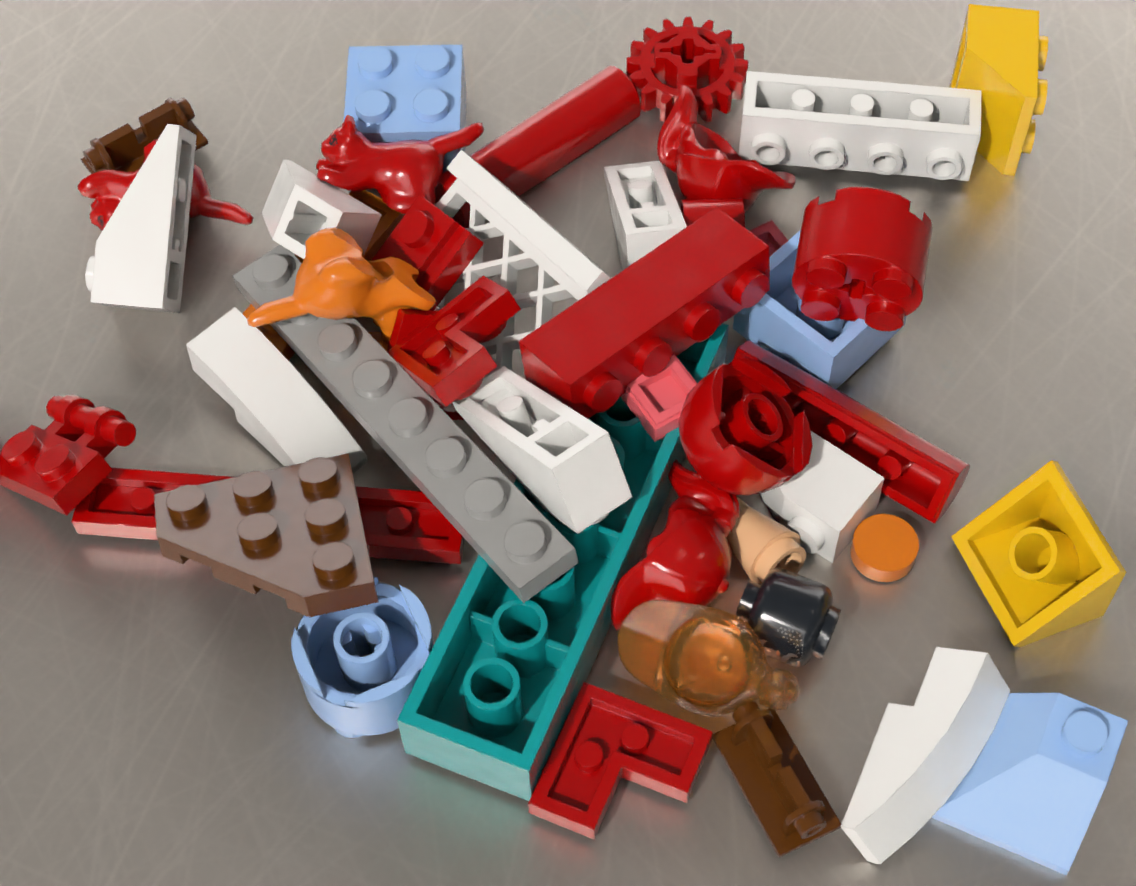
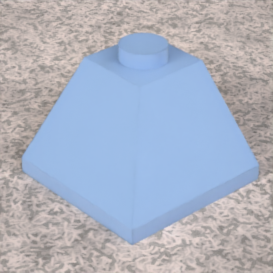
M1059 692L1010 693L995 729L973 767L946 803L931 818L1067 875L1107 785L1128 720Z

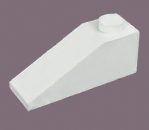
M167 124L98 237L95 255L89 258L85 274L86 286L91 291L92 303L110 307L180 313L197 135L184 127Z
M660 160L604 167L622 271L687 227Z
M503 366L484 378L480 387L470 396L452 402L455 410L536 502L577 534L587 527L601 522L612 510L632 498L609 433L507 367Z
M811 431L813 447L809 464L783 485L764 493H759L774 520L800 536V545L807 553H817L833 563L853 539L857 526L876 511L884 477Z

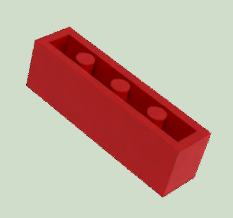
M715 207L519 340L526 380L587 419L596 413L608 410L625 393L627 385L642 374L646 377L657 375L667 366L672 355L678 356L696 342L708 339L721 324L742 309L754 306L763 298L765 293L770 290L769 245L718 207Z

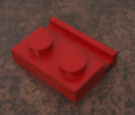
M419 195L371 261L395 257L416 268L419 276L415 282L436 299L435 305L430 309L434 311L481 249L484 242L422 195Z

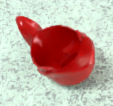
M687 85L681 86L677 100L660 130L657 153L660 162L677 174L679 187L686 199L742 198L744 212L746 213L754 205L763 190L792 189L795 186L796 181L793 174L782 171L772 172L756 160L741 158L723 137L697 123V100Z
M677 459L673 462L668 477L679 498L674 500L669 507L666 526L659 535L650 540L647 546V557L626 572L615 587L612 595L611 620L613 627L617 631L653 609L684 618L695 617L719 594L725 593L728 590L732 554L726 538L732 532L740 516L741 508L736 495L716 489L698 473L684 468Z

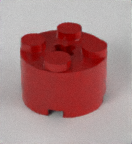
M847 187L837 189L835 200L818 205L820 196L811 200L804 211L792 276L793 289L802 300L801 312L805 316L817 321H830L839 318L855 322L860 318L864 319L869 327L879 331H894L901 328L904 323V317L914 312L923 299L933 230L931 219L924 212L923 218L920 220L916 215L909 212L910 200L899 194L877 188Z

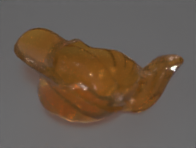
M651 600L633 608L625 617L618 633V653L625 669L640 683L686 710L715 717L734 712L737 708L756 699H759L760 705L772 710H787L790 704H794L797 701L800 693L799 679L788 670L773 669L768 664L765 650L758 639V635L748 622L734 614L698 604L673 600Z

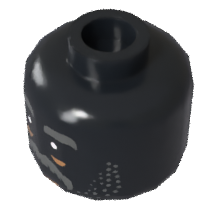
M776 568L766 575L761 585L752 581L748 582L739 602L735 618L746 622L744 641L751 650L790 666L802 667L810 661L812 656L823 659L838 622L841 609L832 606V592L826 585L786 569Z

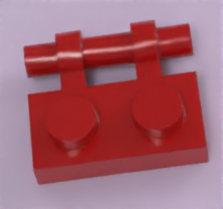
M74 394L64 397L59 395L52 397L47 403L46 412L54 421L45 430L31 424L25 431L11 437L4 444L0 454L1 486L66 516L113 470L105 458L118 445L122 447L129 446L136 437L135 426L127 421L125 415L120 411L106 406L95 408L89 399Z

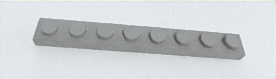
M279 245L232 276L241 294L257 309L266 302L293 295L296 274L302 263L290 250ZM308 313L301 317L270 324L523 603L579 563L575 548L354 317L333 320L316 317Z

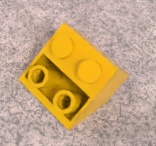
M969 4L950 88L982 90L981 137L977 152L1002 175L1015 176L1021 153L1030 154L1033 148L1036 120L1032 119V115H1042L1046 104L1048 81L1047 79H1038V71H1043L1048 53V36L1039 35L1038 10Z

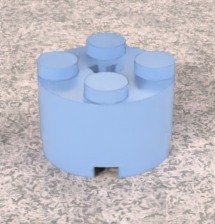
M374 577L378 603L314 617L303 615L297 629L294 628L291 639L292 656L310 706L324 722L332 726L338 734L347 738L380 735L399 728L397 719L434 646L430 620L426 609L418 597L401 585H399V589L389 584L380 583L378 577Z

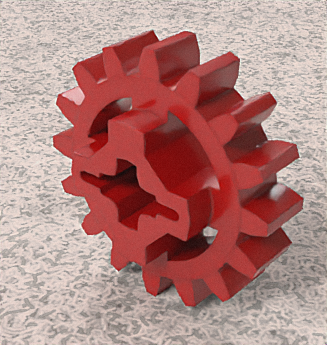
M686 16L683 26L675 27L669 19L663 20L662 31L659 33L649 27L643 30V42L633 41L631 43V57H627L626 75L634 84L639 97H641V110L647 112L657 107L660 109V121L665 122L677 100L681 86L687 85L697 100L698 115L704 122H712V110L715 108L722 113L728 114L731 112L732 99H742L744 84L746 83L748 60L744 59L745 47L743 43L732 44V31L729 29L718 34L714 33V21L707 20L702 27H695L692 18Z

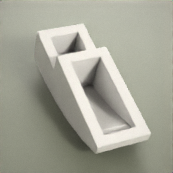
M236 307L232 308L186 344L193 371L234 409L237 422L285 467L305 463L313 458H328L347 453L349 454L353 473L368 462L367 455L318 393L256 327L248 325L247 318Z
M936 647L914 706L888 703L841 825L843 831L867 862L883 863L929 821L946 803L973 767L990 738L1010 694V689L988 653Z

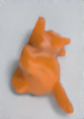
M332 227L321 229L305 241V258L296 274L293 295L264 303L248 316L247 322L249 326L259 327L301 317L308 313L316 317L333 320L364 316L372 318L373 323L381 328L383 340L388 344L399 309L428 311L435 305L436 299L415 282L419 272L412 265L395 257L367 261L364 258L363 249L359 247L351 235L339 228Z

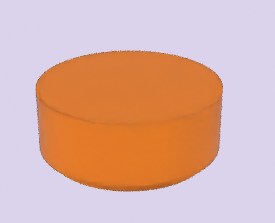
M876 514L864 519L855 529L850 555L854 566L867 578L878 582H893L905 577L912 570L919 550V540L913 527L904 519L891 514Z

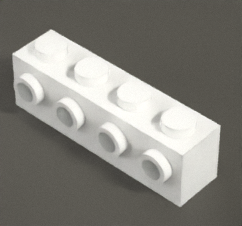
M747 71L739 156L745 160H756L764 165L778 164L813 167L822 170L836 169L871 172L880 175L894 174L928 177L938 180L969 181L981 137L982 90Z

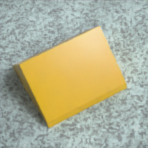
M1053 460L1049 461L951 536L1014 647H1023L1104 616L1126 574L1125 569L1057 461Z

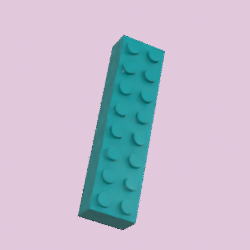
M721 324L708 339L696 342L677 356L697 383L723 363L725 365L729 325ZM621 397L608 410L596 413L588 420L609 433L632 498L612 510L601 522L591 525L577 534L544 510L517 479L515 480L514 485L575 548L579 563L523 603L487 562L478 555L397 719L405 753L530 801L582 684L586 682L611 626V599L615 587L626 572L639 562L672 488L668 477L675 459L682 464L686 456L680 441L679 427L654 442L641 425L639 418L635 417Z

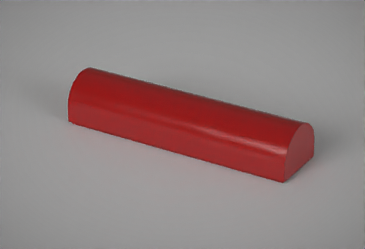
M612 65L607 66L477 150L470 157L519 197L638 118L641 112L638 92L632 81L621 69ZM449 170L442 173L436 185V204L457 179ZM467 201L452 218L465 229L469 228L471 207Z
M750 340L737 348L733 360L746 357L762 363L786 382L792 392L785 396L784 399L790 405L794 416L804 410L812 432L884 477L882 494L934 524L944 515L962 487L969 472L970 464Z

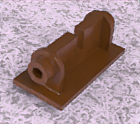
M170 97L161 106L138 117L141 127L134 130L127 123L99 139H92L90 141L91 147L83 151L84 158L81 161L91 174L102 170L134 172L142 166L145 158L144 147L153 140L159 139L167 124L180 125L197 135L195 151L209 143L207 138L191 121V119L195 118V114L189 102L184 97L177 101Z
M752 701L737 708L732 714L736 724L714 733L712 739L778 857L780 858L840 829L841 822L774 707L761 710L757 702Z

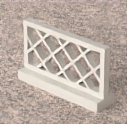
M463 150L448 165L446 169L457 179L435 206L453 218L467 201L471 205L469 228H466L469 232L483 242L485 239L504 235L503 258L482 263L483 244L455 284L465 282V289H467L482 276L490 277L501 274V286L510 291L521 309L536 306V330L552 319L553 302L574 297L580 300L612 278ZM485 218H486L490 223L485 224ZM519 248L524 252L523 254H519ZM539 266L538 289L516 294L518 270ZM554 280H556L560 285L554 286ZM445 297L434 311H439L444 307ZM515 315L507 320L505 329L496 339L480 343L486 348L490 356L491 354H496V359L493 357L492 359L497 364V367L489 373L490 375L503 366L512 371L513 350L520 349L519 340L531 333L526 332L514 335Z

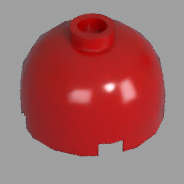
M746 357L736 358L727 365H724V363L719 365L700 380L687 394L678 421L680 441L689 463L703 479L716 489L733 495H752L777 488L789 481L809 464L813 447L809 421L804 410L794 416L790 405L784 399L792 390L781 377L766 365Z

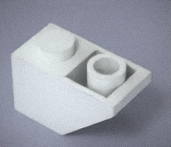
M283 160L261 213L272 240L303 259L306 253L305 241L321 229L332 227L339 228L351 235L359 247L363 249L364 255L382 215L337 187L317 178L315 174L291 160Z

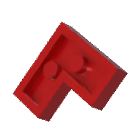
M482 276L388 350L387 353L426 393L447 407L452 402L462 400L473 394L482 384L483 377L497 367V364L486 348L480 343L488 342L497 337L505 329L507 320L519 312L521 308L508 289Z
M583 682L528 803L529 813L595 840L621 777L687 803L712 743L713 731Z

